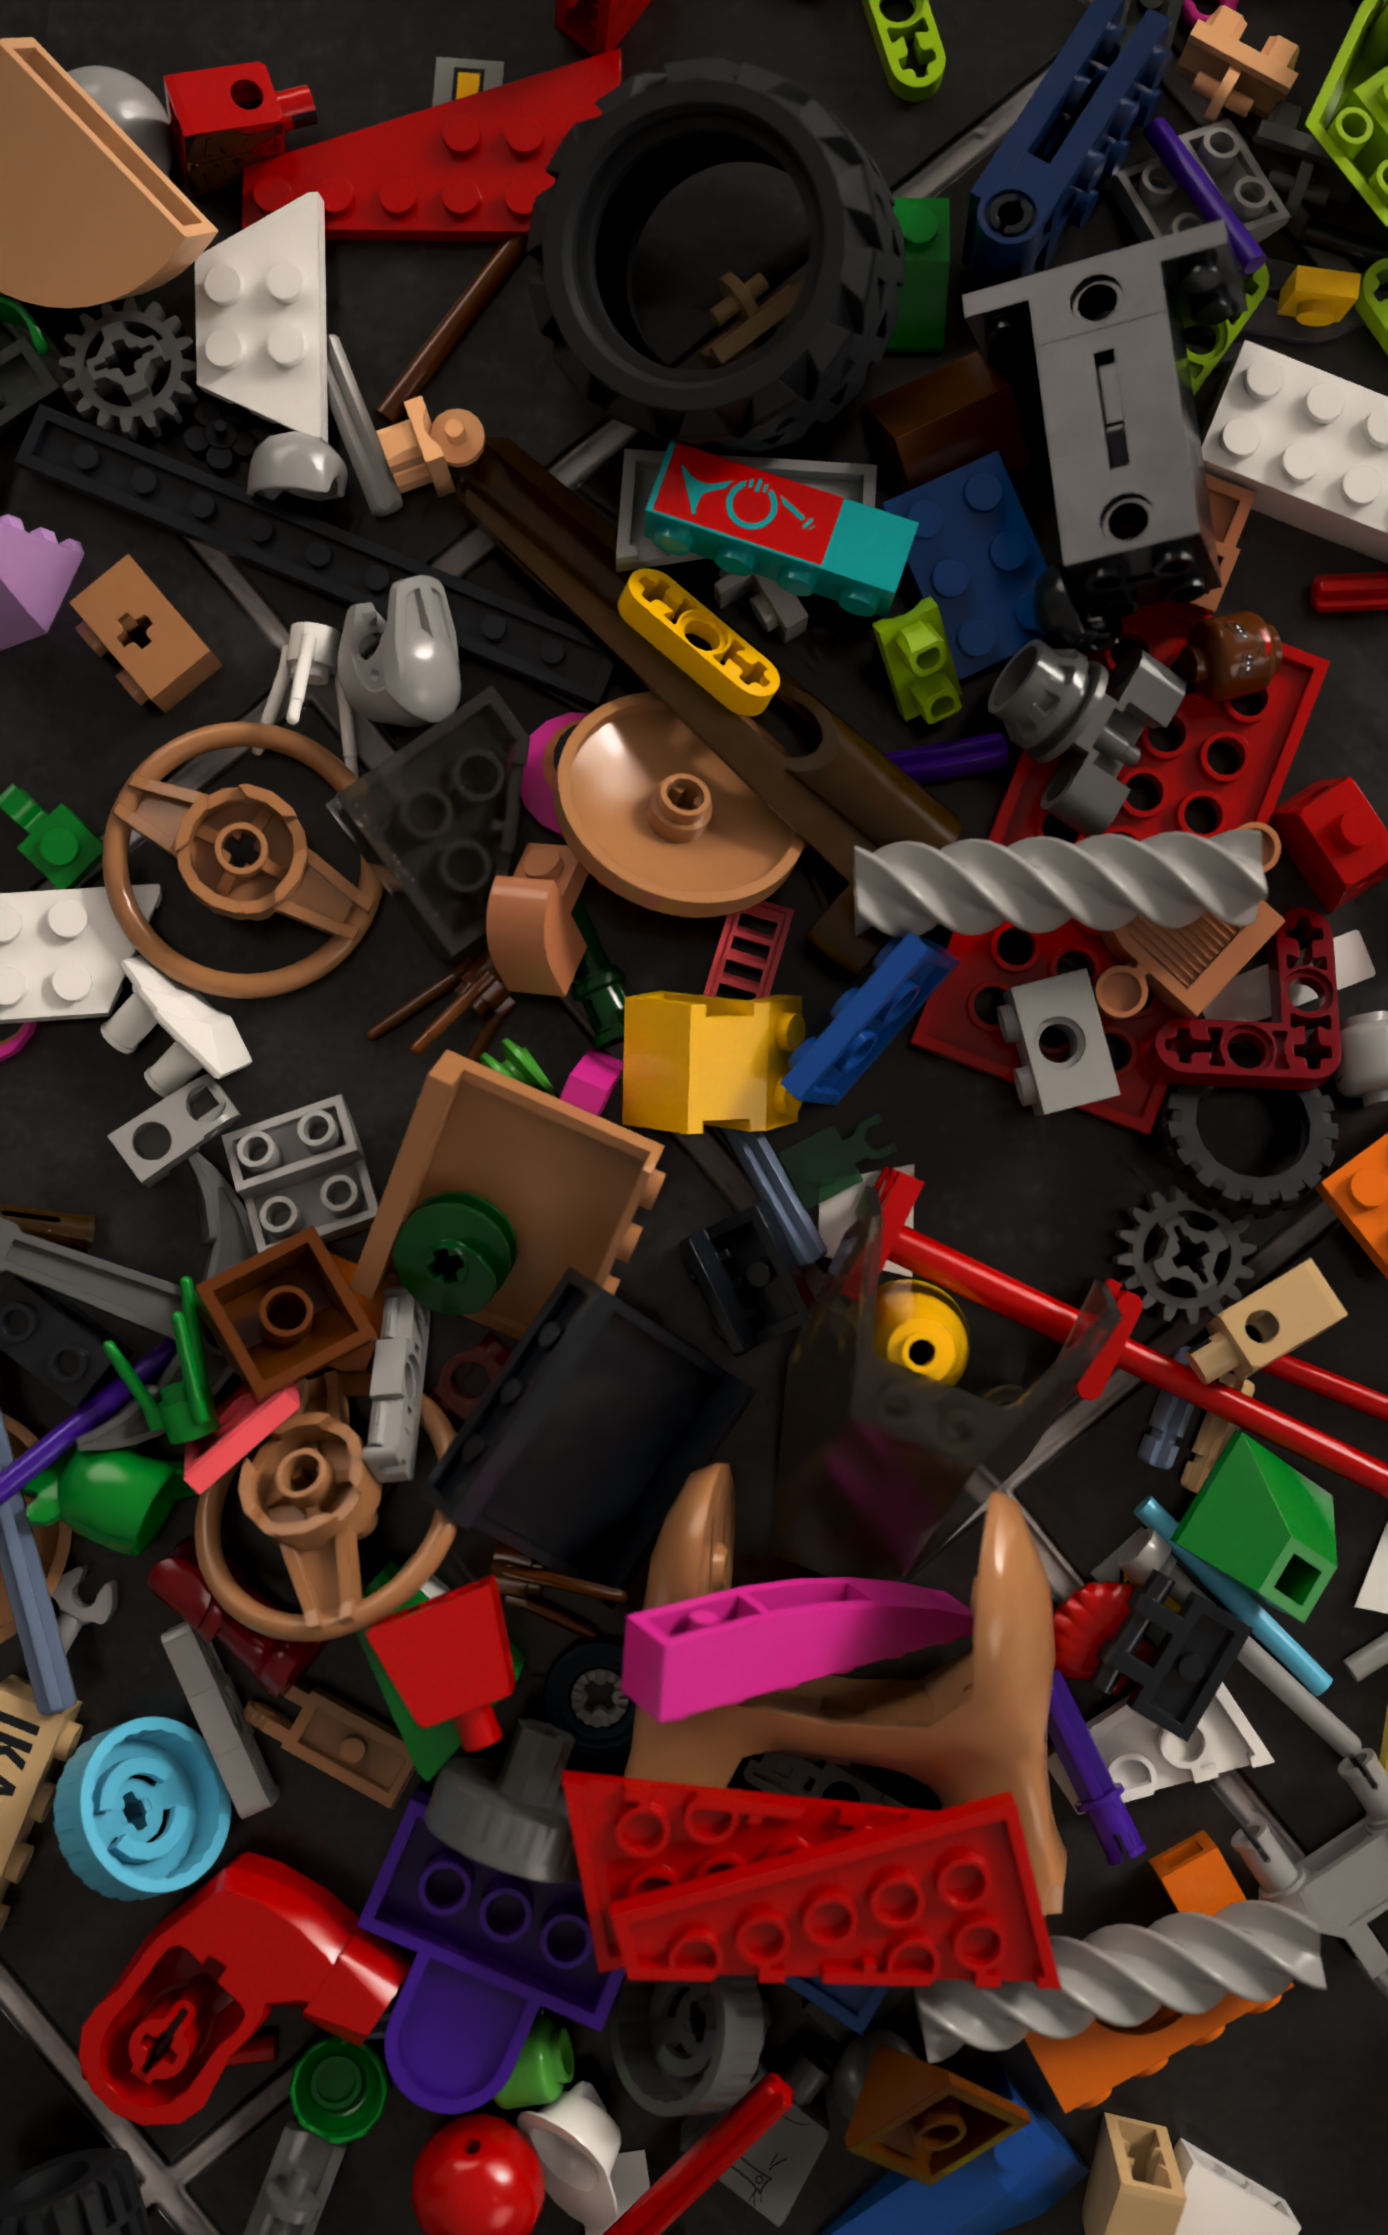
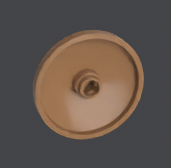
M652 691L623 696L595 709L576 726L563 748L553 786L554 810L561 833L570 850L591 875L616 894L635 904L664 914L694 918L717 917L743 911L757 905L778 890L790 876L803 851L805 842ZM736 714L781 753L791 757L776 738L759 723L748 716Z

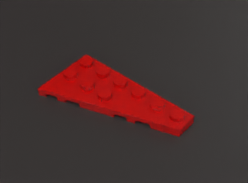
M621 48L243 166L242 229L247 228L302 195L318 191L324 200L325 240L502 242L509 235L528 236L535 198L555 182V178L545 172L547 165L573 125L603 114L594 103L621 84Z
M562 1770V1782L599 1973L625 1968L610 1916L609 1903L935 1812Z
M1011 1791L609 1903L610 1916L628 1980L713 1981L718 1974L757 1975L759 1983H785V1976L821 1977L822 1984L930 1986L935 1979L973 1980L974 1986L981 1988H1001V1981L1035 1982L1038 1989H1062L1017 1804Z

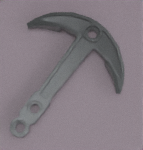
M197 1152L187 1158L186 1161L194 1180L199 1201L201 1245H210L202 1280L204 1282L258 1254L247 1211L236 1192L218 1169ZM0 1217V1273L7 1272L175 1343L171 1316L174 1312L183 1313L180 1285L23 1233L16 1223ZM198 1311L208 1380L214 1397L235 1371L228 1364L218 1344L208 1336L207 1325ZM177 1348L156 1386L153 1384L145 1385L156 1404L162 1401L159 1393L162 1388L183 1380ZM133 1397L116 1415L95 1429L76 1437L75 1442L77 1450H108L135 1445L158 1437L165 1433V1429L150 1432L144 1412Z

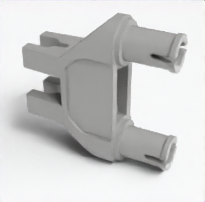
M1363 1748L1354 1752L1353 1755L1366 1772V1777L1363 1776L1357 1767H1354L1348 1757L1342 1760L1337 1769L1341 1778L1345 1779L1367 1812L1362 1820L1296 1864H1292L1271 1833L1270 1827L1263 1820H1256L1246 1825L1260 1845L1258 1850L1254 1848L1241 1829L1232 1837L1231 1846L1239 1853L1260 1884L1258 1900L1277 1904L1283 1898L1299 1891L1310 1919L1318 1925L1320 1933L1343 1938L1360 1964L1363 1965L1370 1977L1374 1979L1388 1970V1955L1367 1925L1368 1922L1388 1910V1774L1379 1762L1375 1751L1371 1748Z

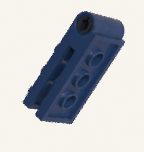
M1093 0L970 192L962 263L970 267L968 279L970 292L1034 274V268L1041 272L1044 271L1071 227L1075 226L1081 229L1085 225L1099 197V192L1095 190L1104 175L1111 179L1115 177L1130 149L1131 141L1127 140L1136 125L1143 129L1148 125L1160 103L1163 92L1156 87L1163 78L1172 57V52L1165 49L1172 19L1148 8L1115 60L1127 32L1126 28L1120 26L1125 0Z

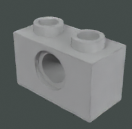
M1087 968L1011 987L1002 993L1005 1005L997 1006V1017L1005 1043L1015 1042L1022 1067L1013 1069V1076L1018 1097L1023 1107L1032 1105L1034 1115L1037 1117L1121 1095ZM1045 1028L1059 1029L1068 1038L1070 1045L1069 1053L1061 1063L1047 1060L1039 1049V1038Z

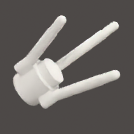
M313 622L293 623L290 629L289 643L282 646L279 668L260 723L275 724L290 678L293 679L286 720L290 725H295L299 722L307 684L325 685L328 684L329 675H334L343 758L345 765L358 779V756L352 705L345 696L338 675L337 658L341 633L337 629L324 624ZM252 747V753L256 756L262 755L265 750Z

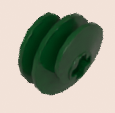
M444 1191L424 1199L412 1210L394 1240L393 1262L403 1286L415 1300L431 1310L454 1316L477 1313L491 1301L511 1272L518 1255L517 1236L506 1214L489 1200L469 1192Z

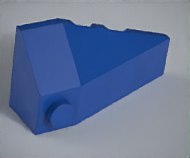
M1002 2069L982 2088L1027 2109L1032 2121L1030 2124L931 2186L890 2170L819 2235H996L1044 2214L1091 2170L1089 2165L1025 2092Z

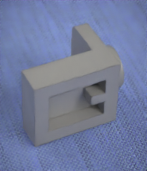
M722 569L719 571L718 575L721 579L714 584V599L720 609L753 591L755 596L749 599V604L758 622L767 633L776 629L785 644L806 631L809 615L797 595L780 588L775 580L754 573L748 576H739Z

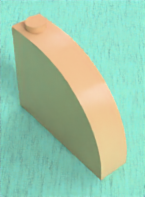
M33 37L0 38V292L23 302L44 307H90L147 293L163 286L180 275L198 259L214 239L218 229Z

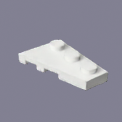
M1223 1682L1188 1742L1132 1710L1126 1704L1131 1693L1086 1723L1114 1783H1121L1125 1789L1120 1795L1124 1803L1154 1795L1155 1790L1192 1780L1195 1783H1200L1218 1778V1773L1248 1765L1256 1768L1275 1762ZM1052 1745L1047 1748L1048 1770L1077 1814H1084L1085 1812H1078L1075 1807V1803L1079 1800Z

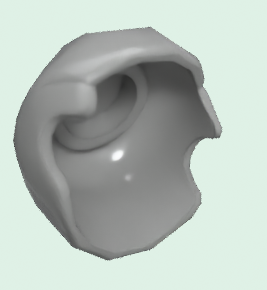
M298 431L271 435L262 441L253 453L249 469L247 495L254 496L255 492L263 490L266 498L275 500L285 490L295 496L316 501L342 498L345 494L348 480L347 468L343 459L334 448L318 437Z

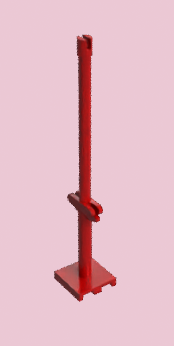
M883 1166L829 1277V1280L841 1288V1291L867 1302L886 1261L889 1260L1062 1344L1055 1388L1068 1395L1072 1390L1085 1400L1090 1401L1099 1398L1114 1367H1117L1388 1499V1463L1217 1380L1204 1385L1192 1368L1129 1338L1142 1312L1143 1302L1137 1294L1121 1289L1123 1284L1107 1278L1080 1309H1076L904 1225L924 1182L902 1171Z

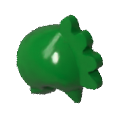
M138 1444L108 1450H77V1446L74 1445L21 1489L25 1496L35 1498L26 1509V1519L31 1526L49 1527L63 1521L78 1535L110 1551L132 1556H139L149 1547L165 1524L177 1500L193 1498L198 1493L184 1480V1461L158 1460L135 1452Z

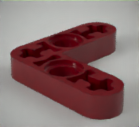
M1305 907L1292 908L1281 916L1286 921L1268 940L1267 951L1272 1022L1191 1018L1170 1020L1160 1028L1149 1045L1147 1056L1150 1067L1155 1074L1166 1082L1185 1085L1310 1090L1323 1085L1339 1066L1342 1054L1333 933L1326 918L1314 909ZM1293 929L1300 930L1302 940L1312 941L1303 954V966L1294 967L1300 959L1298 940L1288 938ZM1301 984L1313 989L1319 998V1009L1306 1012L1296 1008L1289 1000L1288 988L1292 985ZM1315 1028L1308 1037V1051L1311 1057L1320 1058L1321 1060L1314 1069H1310L1307 1066L1306 1059L1295 1057V1054L1305 1043V1030ZM1174 1039L1182 1041L1183 1050L1195 1052L1192 1053L1186 1063L1179 1062L1177 1052L1167 1050ZM1213 1040L1215 1044L1212 1052H1204ZM1237 1040L1251 1043L1259 1052L1260 1065L1250 1069L1238 1066L1229 1057L1228 1044Z

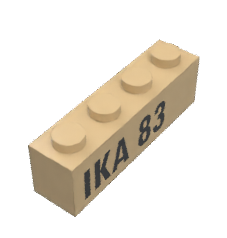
M14 1674L0 1682V1933L10 1911V1906L2 1903L10 1881L17 1884L21 1880L34 1852V1846L26 1843L35 1821L42 1823L54 1803L57 1785L51 1783L58 1762L59 1760L63 1762L69 1760L83 1730V1725L75 1722L83 1703L82 1701L77 1700L75 1705L64 1711L42 1715L37 1709L30 1681Z

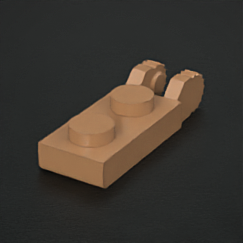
M298 1677L293 1687L284 1696L302 1707L294 1724L284 1714L273 1709L271 1706L262 1702L248 1701L241 1716L249 1724L282 1742V1749L387 1808L394 1810L416 1770L399 1731L317 1685L312 1688L300 1677Z

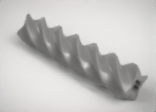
M1231 830L1208 839L1193 833L1175 831L1160 833L1141 842L1124 835L1102 834L1091 836L1075 844L1058 838L1038 836L1025 838L1012 843L1008 847L989 840L974 838L957 841L940 850L920 842L903 841L891 843L873 853L854 845L852 879L855 937L873 926L885 934L904 938L909 932L922 935L939 923L949 930L962 935H980L990 932L1004 921H1008L1017 928L1030 933H1045L1059 928L1071 918H1075L1082 924L1096 930L1111 931L1125 926L1138 915H1142L1161 927L1177 929L1191 924L1206 912L1229 925L1246 926L1255 923L1259 903L1267 899V885L1262 867V836L1258 830Z
M1299 1891L1283 1898L1277 1904L1265 1900H1245L1232 1903L1217 1911L1213 1916L1198 1912L1175 1913L1155 1921L1147 1929L1131 1924L1110 1925L1090 1933L1082 1941L1064 1936H1050L1049 1939L1062 1989H1038L1035 1982L1001 1981V1988L975 1987L973 1980L935 1979L930 1986H913L918 2023L929 2064L943 2061L954 2055L965 2043L980 2050H1005L1018 2044L1031 2030L1048 2038L1065 2039L1085 2031L1096 2018L1116 2026L1130 2027L1140 2025L1150 2019L1162 2005L1184 2014L1195 2015L1205 2013L1214 2008L1228 1992L1247 2001H1270L1281 1995L1294 1979L1314 1989L1327 1990L1320 1956V1931L1318 1925L1310 1919Z

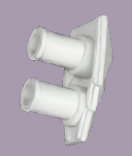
M142 955L122 960L119 965L132 983L133 994L107 1022L105 1021L100 1026V1031L113 1048L125 1054L133 1053L138 1044L157 1023L175 1040L159 1060L144 1072L147 1083L157 1094L164 1098L168 1097L188 1084L202 1068L214 1078L220 1079L249 1066L253 1062L231 1016L214 1008L198 991L180 984L160 972Z

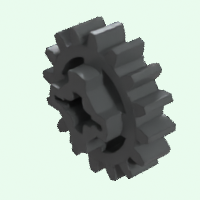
M134 296L126 298L123 311L116 312L109 302L101 304L103 317L97 321L91 316L82 313L79 319L86 331L82 337L76 334H66L64 340L72 351L75 352V355L59 359V366L67 376L72 377L62 386L72 401H79L76 410L88 423L97 418L96 425L100 429L112 434L120 425L127 439L136 442L139 435V427L147 426L155 438L162 436L160 421L165 417L180 425L183 422V418L176 407L180 402L196 404L198 400L192 388L187 385L188 382L197 381V362L191 361V359L196 357V344L192 337H183L187 330L181 320L176 315L165 320V312L160 304L152 301L143 313ZM132 332L145 333L151 336L141 338L132 334ZM134 363L136 372L129 376L127 366ZM121 399L132 406H118L111 402Z
M1171 1185L1170 1201H1166L1158 1191H1151L1146 1194L1147 1203L1150 1207L1147 1212L1137 1207H1130L1126 1211L1130 1219L1135 1223L1133 1230H1116L1115 1237L1122 1242L1128 1243L1127 1252L1119 1253L1112 1256L1113 1263L1129 1266L1130 1274L1126 1275L1119 1283L1123 1284L1121 1287L1123 1289L1139 1287L1142 1290L1138 1295L1143 1302L1142 1309L1146 1310L1158 1302V1319L1170 1322L1179 1308L1184 1323L1197 1324L1199 1308L1203 1307L1210 1316L1215 1317L1222 1312V1306L1219 1302L1221 1297L1233 1301H1240L1243 1298L1234 1283L1237 1278H1253L1255 1272L1247 1266L1241 1265L1242 1256L1257 1252L1256 1245L1242 1243L1239 1238V1234L1250 1226L1247 1219L1230 1221L1229 1218L1224 1217L1225 1211L1214 1207L1211 1211H1208L1195 1203L1198 1199L1196 1196L1193 1195L1191 1200H1189L1187 1191L1183 1193L1176 1185ZM1178 1211L1197 1213L1209 1220L1212 1225L1199 1230L1188 1226L1185 1218L1180 1217ZM1153 1229L1156 1235L1151 1255L1144 1258L1145 1241L1150 1230ZM1178 1240L1181 1243L1195 1245L1196 1251L1188 1256L1191 1267L1173 1263L1172 1257L1180 1252ZM1224 1251L1223 1266L1216 1279L1213 1270L1218 1254ZM1170 1278L1180 1280L1184 1290H1187L1191 1296L1176 1297L1160 1289L1156 1283L1164 1282Z

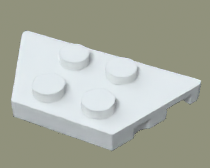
M317 191L302 195L206 250L195 260L197 385L205 393L229 404L235 403L248 409L253 415L272 424L278 423L293 431L318 437L328 443L324 200Z
M160 883L132 885L138 906L149 923L155 908L159 907L162 900ZM105 887L0 893V1024L111 1017L123 990L122 983L126 976L119 964L124 959L137 956L139 952L134 948L117 922Z

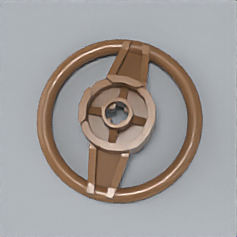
M239 721L204 726L187 732L154 751L137 767L120 790L110 811L103 839L102 869L107 897L114 916L134 948L149 963L171 979L194 990L226 998L256 999L277 996L305 987L322 978L350 955L369 929L378 910L386 875V851L384 836L375 807L363 785L342 760L316 741L295 731L265 723ZM257 747L286 754L301 761L316 771L335 789L351 815L359 840L361 856L358 888L308 848L305 831L297 819L295 811L273 791L250 784H238L239 787L222 788L208 795L207 793L204 794L160 781L184 762L201 754L223 748ZM132 829L178 860V869L193 897L213 913L236 920L251 919L262 921L268 919L276 912L332 936L319 949L302 960L268 972L251 974L230 973L208 968L189 960L161 939L147 922L138 906L133 893L128 866V852ZM244 838L254 840V852L259 857L258 860L252 865L245 863L244 868L232 866L233 858L226 850L229 844L234 841L241 846Z
M336 1370L323 1373L324 1376L310 1380L304 1378L298 1381L300 1408L270 1433L272 1438L259 1449L253 1462L246 1457L249 1454L247 1453L199 1496L195 1515L194 1540L200 1571L207 1587L220 1606L236 1621L253 1631L285 1641L313 1642L340 1638L367 1628L392 1614L423 1587L444 1559L454 1540L459 1525L448 1520L436 1509L430 1528L410 1561L387 1584L362 1599L357 1540L366 1538L376 1528L378 1522L376 1509L381 1501L383 1483H379L364 1461L363 1448H367V1445L349 1426L348 1397L370 1398L372 1372L351 1371L338 1373ZM423 1393L420 1425L429 1436L439 1462L457 1434L442 1409L429 1396ZM243 1461L238 1487L243 1510L281 1550L304 1614L277 1611L254 1600L235 1581L225 1561L221 1541L223 1506L233 1477Z

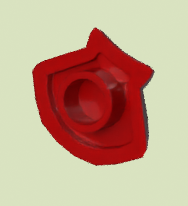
M1114 1581L1089 1582L1070 1593L1056 1607L1053 1612L1054 1669L1059 1670L1064 1679L1088 1681L1100 1660L1095 1655L1105 1638L1112 1640L1130 1609L1125 1605V1602L1134 1587L1137 1588L1134 1584ZM1143 1638L1134 1655L1148 1663L1157 1649ZM1122 1674L1112 1694L1115 1696L1120 1694L1131 1678Z

